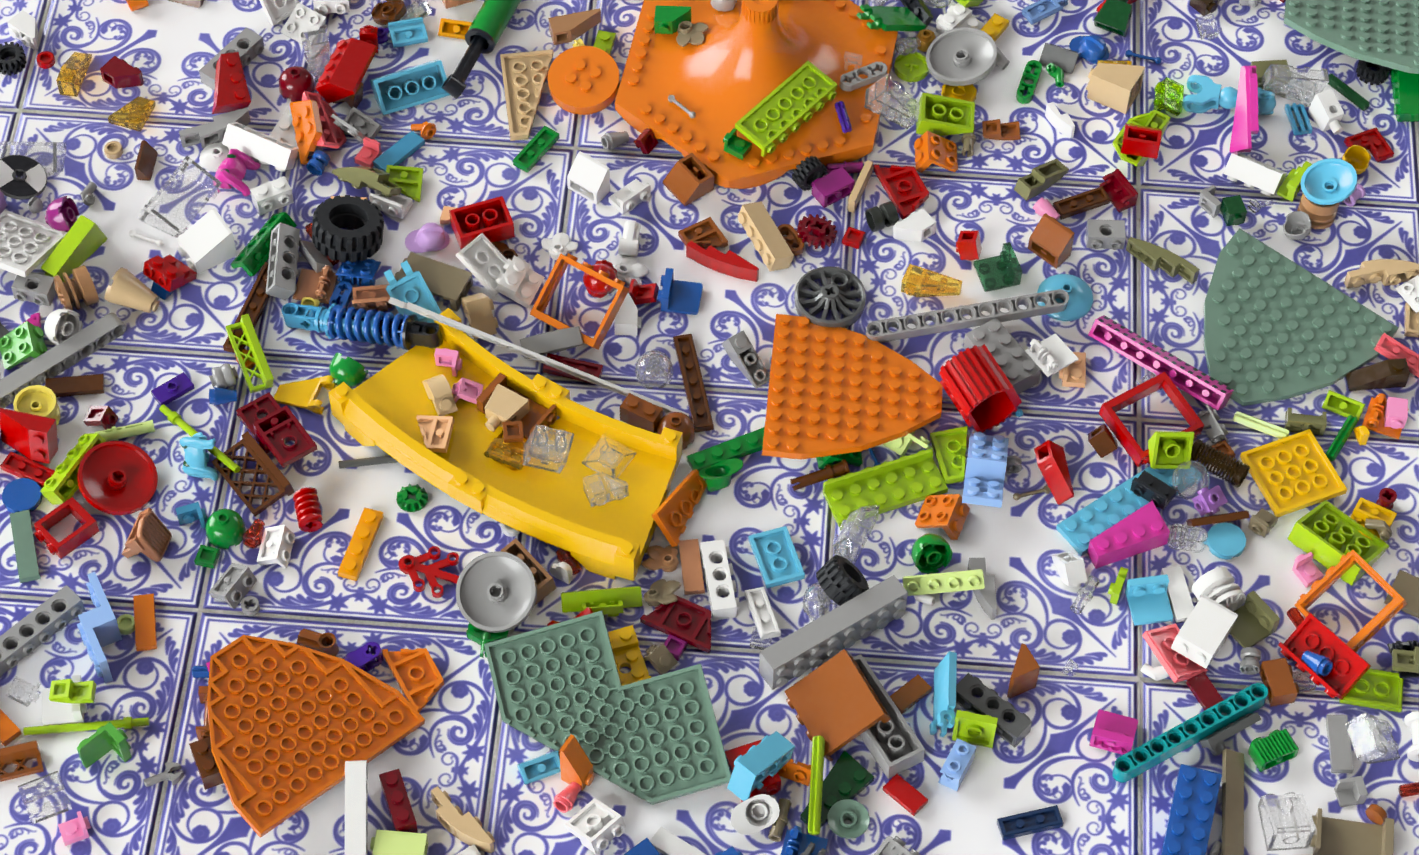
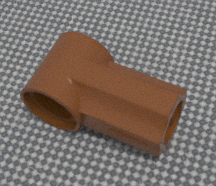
M308 629L300 630L297 639L298 645L332 656L338 654L339 647L334 634L329 632L321 634Z

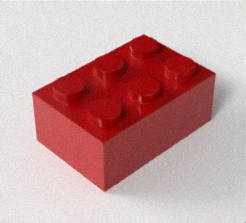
M503 196L449 210L450 224L461 250L481 233L491 243L515 237L514 223Z

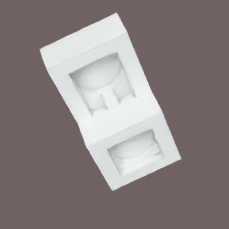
M1054 102L1048 103L1045 112L1048 121L1060 133L1073 138L1075 124L1069 114L1061 115Z

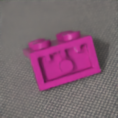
M1099 709L1089 746L1122 755L1130 752L1138 719Z

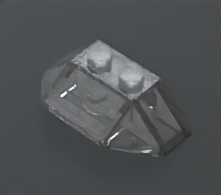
M880 506L861 507L851 512L847 520L844 519L840 526L841 532L839 535H835L832 543L834 555L842 556L855 565L879 517Z

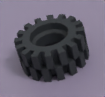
M4 42L5 45L0 44V72L3 75L6 72L8 75H11V72H13L15 75L17 70L21 72L22 68H25L27 63L23 47L19 46L18 43L14 45V42H10V44ZM11 56H12V57H15V58L12 59V60H8V61L4 60V59L7 58V57H11Z
M1359 60L1356 69L1357 77H1360L1359 80H1365V84L1370 82V85L1374 83L1379 85L1380 82L1381 84L1384 83L1390 71L1388 67ZM1368 67H1376L1379 70L1374 71L1369 69Z
M816 156L807 157L805 161L802 160L801 164L796 166L797 169L793 170L792 180L802 190H810L812 182L826 175L825 171H827V168Z

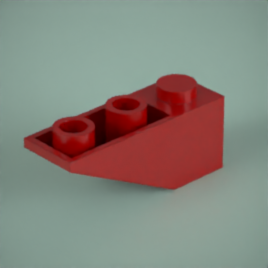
M1050 440L1034 448L1037 465L1057 504L1060 505L1074 497L1064 448Z

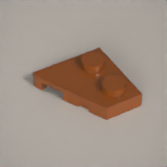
M711 217L678 231V236L685 246L690 241H693L702 248H708L710 245L712 247L728 246V240Z

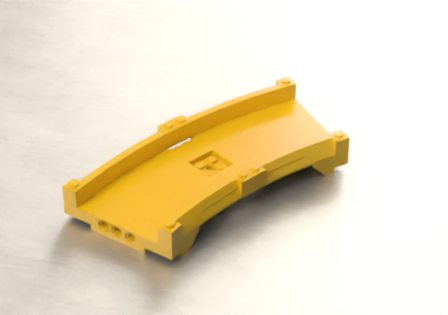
M450 308L440 313L442 316L462 323L461 318ZM435 320L434 323L439 325L443 339L442 344L437 348L459 351V358L462 359V369L458 370L457 377L452 376L451 367L436 366L434 355L436 348L416 345L352 390L345 382H342L328 392L332 415L345 426V431L362 446L377 445L409 470L477 512L483 513L498 522L545 543L571 552V556L589 572L614 580L616 576L631 581L635 580L643 556L647 553V548L657 526L651 515L668 498L672 480L682 457L683 432L664 427L660 435L591 410L570 400V390L538 373L533 379L528 378L491 354L465 332ZM499 373L506 376L509 387L546 409L555 405L557 416L560 417L553 425H549L542 438H538L534 444L525 438L523 442L504 443L503 428L498 426L494 432L488 430L485 426L488 419L484 413L477 409V404L459 398L455 403L458 411L445 415L452 416L455 421L447 453H435L426 448L416 418L417 415L438 416L433 401L428 398L422 381L443 374L452 389L454 383H458L463 377L482 384L483 392Z

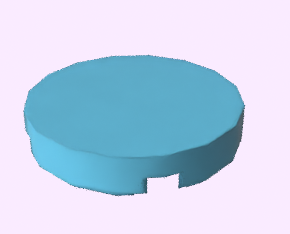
M1226 522L1218 523L1208 531L1206 545H1208L1209 551L1213 555L1228 560L1242 554L1246 546V537L1244 532L1236 525Z

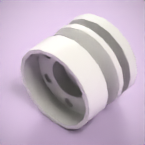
M1218 567L1208 571L1192 586V592L1198 601L1202 595H1205L1231 611L1241 607L1246 599L1244 592L1238 584L1234 583L1235 580L1226 567Z

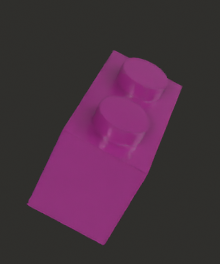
M841 167L812 182L811 194L825 208L849 196L855 186V181Z

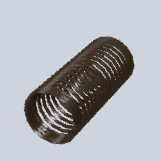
M1197 439L1193 444L1190 463L1192 462L1198 465V467L1204 468L1207 472L1210 471L1213 475L1216 474V477L1219 476L1222 480L1225 479V481H1228L1233 486L1235 485V487H1240L1248 474L1250 466L1246 465V463L1243 464V462L1240 463L1239 460L1237 461L1233 457L1230 458V455L1227 457V454L1224 455V452L1221 453V450H1215V447L1212 448V445H1206V442L1203 443L1200 439Z

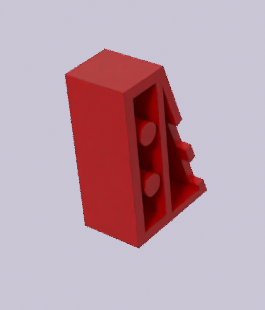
M239 52L221 54L217 61L212 114L227 113L247 108L251 103Z

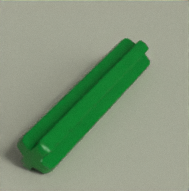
M1348 416L1326 452L1329 461H1334L1358 422L1357 417Z

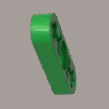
M1031 60L1027 62L1016 95L1017 101L1022 104H1028L1032 101L1042 71V64L1039 61ZM1025 80H1032L1034 83L1027 84Z

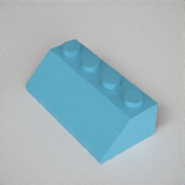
M434 60L370 80L374 97L383 115L450 95L442 89V85L447 78L441 60Z

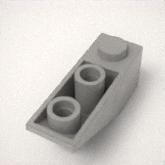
M744 330L721 343L731 361L755 389L769 382L770 375Z

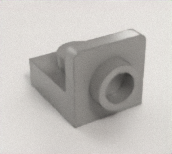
M1214 185L1204 188L1200 192L1198 205L1213 218L1219 215L1222 204L1214 196L1216 190Z

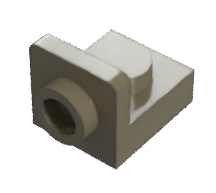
M1261 508L1256 515H1252L1248 528L1255 534L1265 538L1277 523L1278 517Z

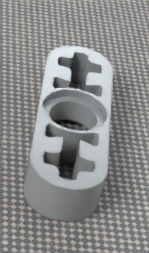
M875 62L845 73L840 78L839 86L844 91H853L882 80L886 77L887 65L883 62ZM865 74L868 78L862 79L859 75Z

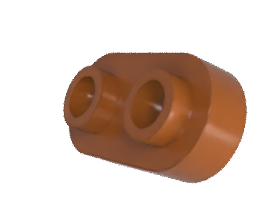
M789 224L779 225L777 228L794 256L802 254L804 243H802V238H798L796 230Z

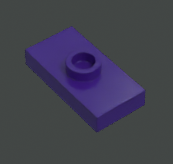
M183 372L151 390V394L161 406L169 404L195 389V387Z

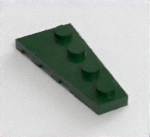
M845 750L823 781L820 828L828 822V812L836 802L844 799H854L874 781V776ZM809 803L800 816V819L807 826Z

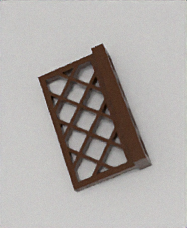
M247 431L241 435L242 440L224 452L232 461H244L242 469L238 472L241 473L239 481L231 480V475L234 472L230 468L220 467L219 463L221 461L218 458L211 462L251 513L257 516L284 495L290 496L295 491L290 482ZM244 446L246 449L245 456H236L237 450ZM248 461H256V469H246ZM245 473L254 474L253 482L244 481ZM258 474H266V482H257ZM242 486H252L250 494H242ZM256 486L265 487L263 495L254 494ZM269 487L279 489V492L275 495H268ZM253 499H262V504L254 509L252 507Z

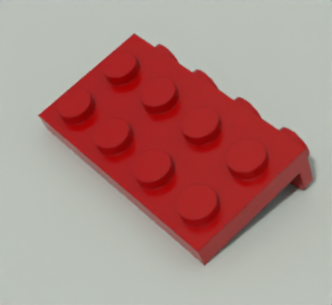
M1311 613L1308 614L1284 643L1280 642L1278 645L1282 648L1280 652L1289 660L1293 658L1297 662L1295 666L1302 672L1307 671L1310 673L1311 676L1309 678L1318 686L1322 684L1326 688L1324 692L1333 699L1337 697L1342 700L1371 667L1367 661ZM1309 650L1310 652L1330 658V661L1333 663L1331 672L1327 676H1318L1302 661V655L1305 651Z

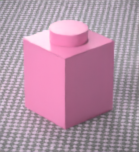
M1388 397L1385 406L1384 426L1404 429L1408 418V399Z

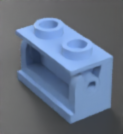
M957 738L940 770L942 775L938 783L958 791L975 758L976 746Z

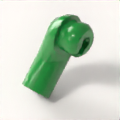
M1049 63L1046 66L1047 73L1055 78V85L1057 87H1063V69L1054 63Z

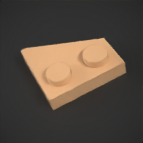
M417 415L416 418L426 448L435 453H447L455 422L452 416Z

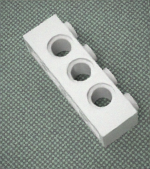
M724 539L700 542V556L712 620L736 618L737 610L740 609L739 598H735L734 592H737L735 580L731 579V575H733L732 563L728 564V558H730L729 547H725Z

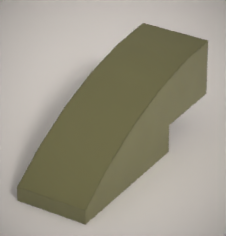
M1056 158L1033 168L1031 174L1019 178L1014 190L1027 201L1055 184L1068 173L1069 169Z

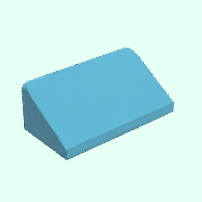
M553 751L517 764L524 784L526 785L561 772L558 751Z

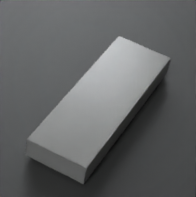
M1326 715L1331 773H1353L1347 715Z

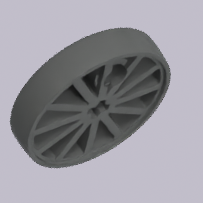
M832 266L820 267L807 272L798 281L794 293L795 307L799 316L808 318L813 324L823 327L848 328L861 317L865 307L866 292L860 279L850 271ZM825 277H831V284H827ZM820 279L822 286H819L813 280ZM807 285L813 291L805 290L803 288ZM852 286L856 289L854 291L846 292ZM799 297L808 298V300L802 301ZM860 298L861 301L857 302L850 299ZM814 307V308L811 309L810 311H806V310L804 309V308ZM847 308L856 309V311L851 312ZM824 309L821 319L814 317ZM829 309L834 320H826ZM837 310L846 318L840 319Z

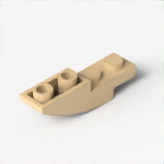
M1395 259L1364 261L1361 263L1360 269L1347 272L1344 284L1346 288L1360 287L1382 281L1384 286L1397 285L1419 275V264Z
M438 786L432 789V801L438 807L436 815L441 825L469 846L474 844L478 850L487 853L494 852V837L489 831H484L477 816L473 817L470 812L463 815L458 806H453L451 798L446 791L442 792Z

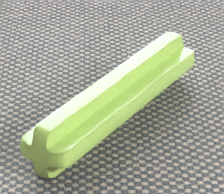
M1236 411L1233 421L1279 439L1289 436V430L1239 411Z

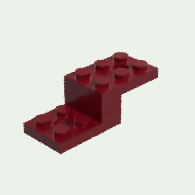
M270 392L236 410L237 416L266 454L272 452L283 468L317 450V445L286 405L281 408ZM260 414H267L262 419L258 418ZM289 441H294V442H295V443H294L293 445H291V446L285 445V444H286L287 442H289Z

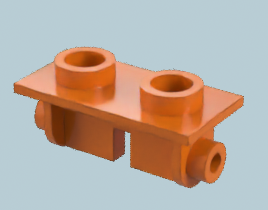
M790 759L778 771V774L786 779L809 786L811 765L801 762L796 764L793 759Z

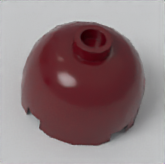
M291 66L286 68L280 75V94L283 98L291 99L292 102L302 101L304 91L314 92L315 90L313 76L304 67Z

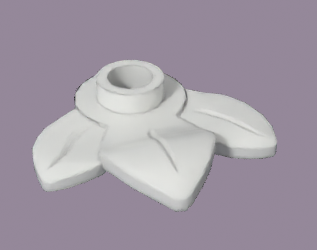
M563 232L556 233L552 239L543 238L541 241L542 248L549 251L551 258L554 260L558 259L560 253L566 256L567 253L575 251L578 247V243L569 241V236Z
M626 257L622 259L620 264L614 266L617 269V278L626 281L629 285L631 279H636L638 284L642 285L640 278L649 273V269L645 265L637 263L635 257Z

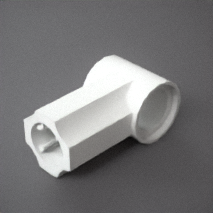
M634 220L625 222L623 236L619 241L618 254L638 256L641 224Z

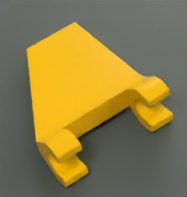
M327 375L320 378L281 384L275 393L274 399L277 403L308 409L321 415L324 407L321 406L323 402L317 400V397L322 387L327 390L335 388L334 378Z

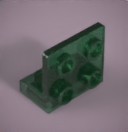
M1010 242L1003 244L1002 252H1000L999 256L977 260L973 263L985 292L1020 285L1022 269Z

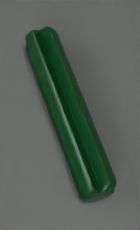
M1329 74L1326 77L1325 82L1362 111L1369 108V101L1334 74Z

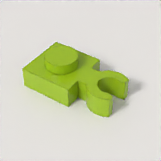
M1121 567L1115 583L1111 582L1108 594L1111 595L1110 603L1117 605L1129 569Z

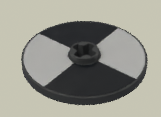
M9 155L0 159V190L5 196L23 200L36 197L44 191L47 185V173L39 162L23 155Z

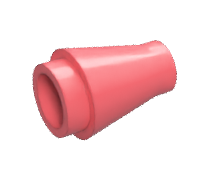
M571 782L569 786L555 796L553 802L555 808L563 813L570 811L581 791V786L576 782Z

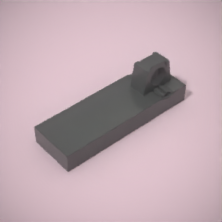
M1258 712L1248 713L1199 740L1202 748H1208L1213 756H1218L1226 749L1223 740L1260 721L1261 718Z

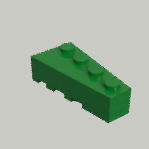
M1390 68L1395 104L1394 115H1396L1397 122H1419V74Z

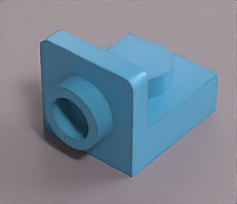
M199 502L175 508L180 525L199 520L201 527L205 528L204 520L208 518L205 508L201 509Z

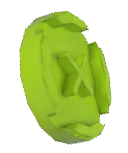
M910 51L900 54L895 59V74L907 82L923 80L929 72L926 57L921 53H910Z

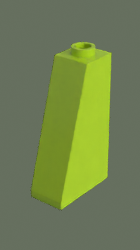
M80 215L41 266V269L45 272L46 276L54 277L59 275L62 282H64L62 273L66 272L70 276L72 269L83 264L108 238L96 223Z

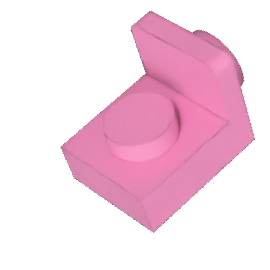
M462 377L452 387L451 393L455 403L461 398L477 404L476 399L482 393L483 385Z
M1312 552L1299 555L1295 559L1292 569L1306 588L1315 581L1321 580L1324 576L1312 561L1314 556Z
M81 811L77 812L78 818L58 824L65 846L89 838L87 830L91 826L88 817H83Z

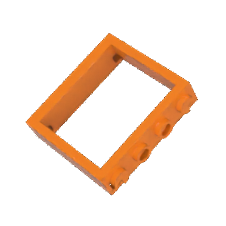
M560 253L530 315L558 330L570 328L567 324L549 316L544 311L568 264L618 289L594 338L581 332L583 343L599 350L629 288L624 286L625 282L617 278L614 281L609 279L610 274L600 269L598 272L592 270L594 266L584 261L583 264L576 262L577 257L569 253L567 256Z
M1352 550L1345 556L1343 555L1336 566H1331L1326 571V576L1321 580L1315 581L1311 586V590L1307 594H1302L1294 606L1306 618L1310 613L1307 609L1346 571L1357 563L1393 598L1391 602L1346 643L1357 652L1407 603L1364 559Z

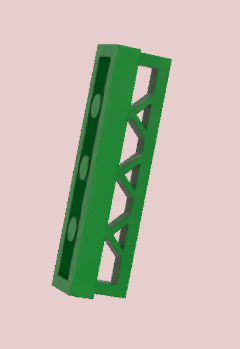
M286 212L273 214L230 265L233 268L242 267L250 277L254 276L269 259L271 231L280 222L292 227H296V223Z

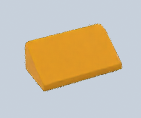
M441 18L438 36L465 40V34L472 22Z

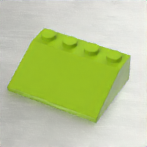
M1324 500L1299 519L1287 538L1304 552H1312L1314 555L1313 559L1325 566L1326 569L1336 566L1340 562V558L1352 550L1372 567L1389 548L1388 544L1327 500ZM1359 531H1361L1362 533H1364L1365 535H1367V536L1370 537L1371 539L1365 537V536L1362 535ZM1355 563L1340 578L1352 586L1366 572Z

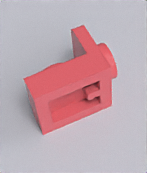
M365 137L363 139L364 146L354 160L356 164L361 166L373 167V161L382 154L381 144L375 139Z

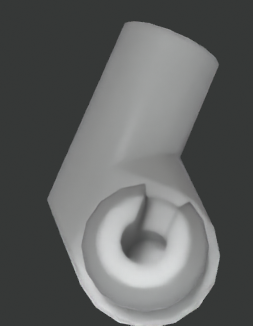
M89 182L80 194L83 203L88 206L93 205L95 202V196L93 197L92 193L96 190L97 185L94 182Z

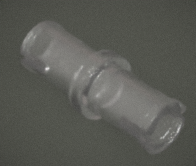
M1089 576L1084 586L1078 590V596L1070 606L1072 612L1081 614L1087 602L1092 600V594L1100 584L1098 578Z

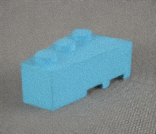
M777 731L770 736L766 735L757 746L753 745L745 755H740L734 761L735 767L727 788L742 801L749 799L751 792L755 788L760 790L764 786L762 781L767 776L771 775L773 777L790 760L795 746Z

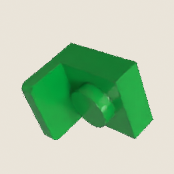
M735 128L724 136V151L741 160L752 149V143L738 137L737 129Z

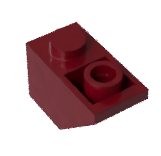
M116 56L112 57L100 68L103 81L116 89L142 86L144 84L141 70L129 65L124 59H119Z

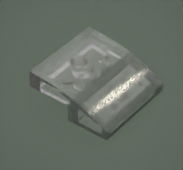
M58 771L18 786L32 825L72 810Z

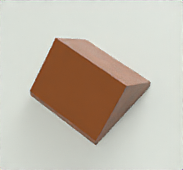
M1023 643L1021 644L1010 678L1008 698H1013L1036 688L1040 666L1026 644Z

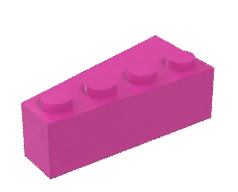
M1151 501L1091 539L1087 554L1095 569L1166 545L1170 530L1154 502Z

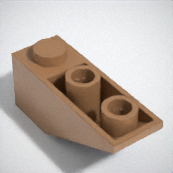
M600 8L548 18L553 44L558 45L572 42L601 22Z

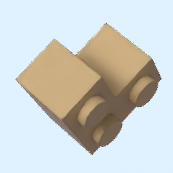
M484 293L460 298L464 315L468 318L470 327L490 335L497 334L496 328H499L497 318L493 317L492 310H494L492 299H489Z

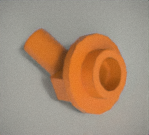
M427 121L422 124H411V131H421V137L424 139L432 138L437 130L435 124L428 123Z

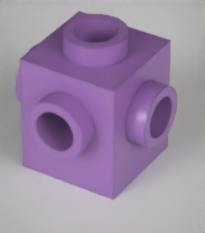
M1219 485L1208 489L1206 486L1197 491L1198 496L1192 498L1194 507L1200 516L1207 513L1211 516L1219 512V507L1228 502Z

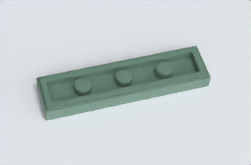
M30 511L10 513L20 583L41 579Z

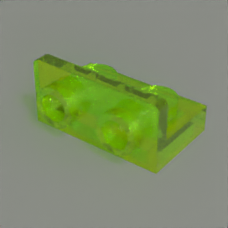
M1166 77L1161 82H1158L1155 87L1154 110L1160 112L1163 109L1178 116L1182 113L1184 85Z

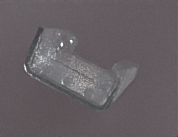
M186 156L155 196L145 204L137 218L178 238L189 229L187 226L211 197L215 199L221 192L218 188L222 182L190 157Z

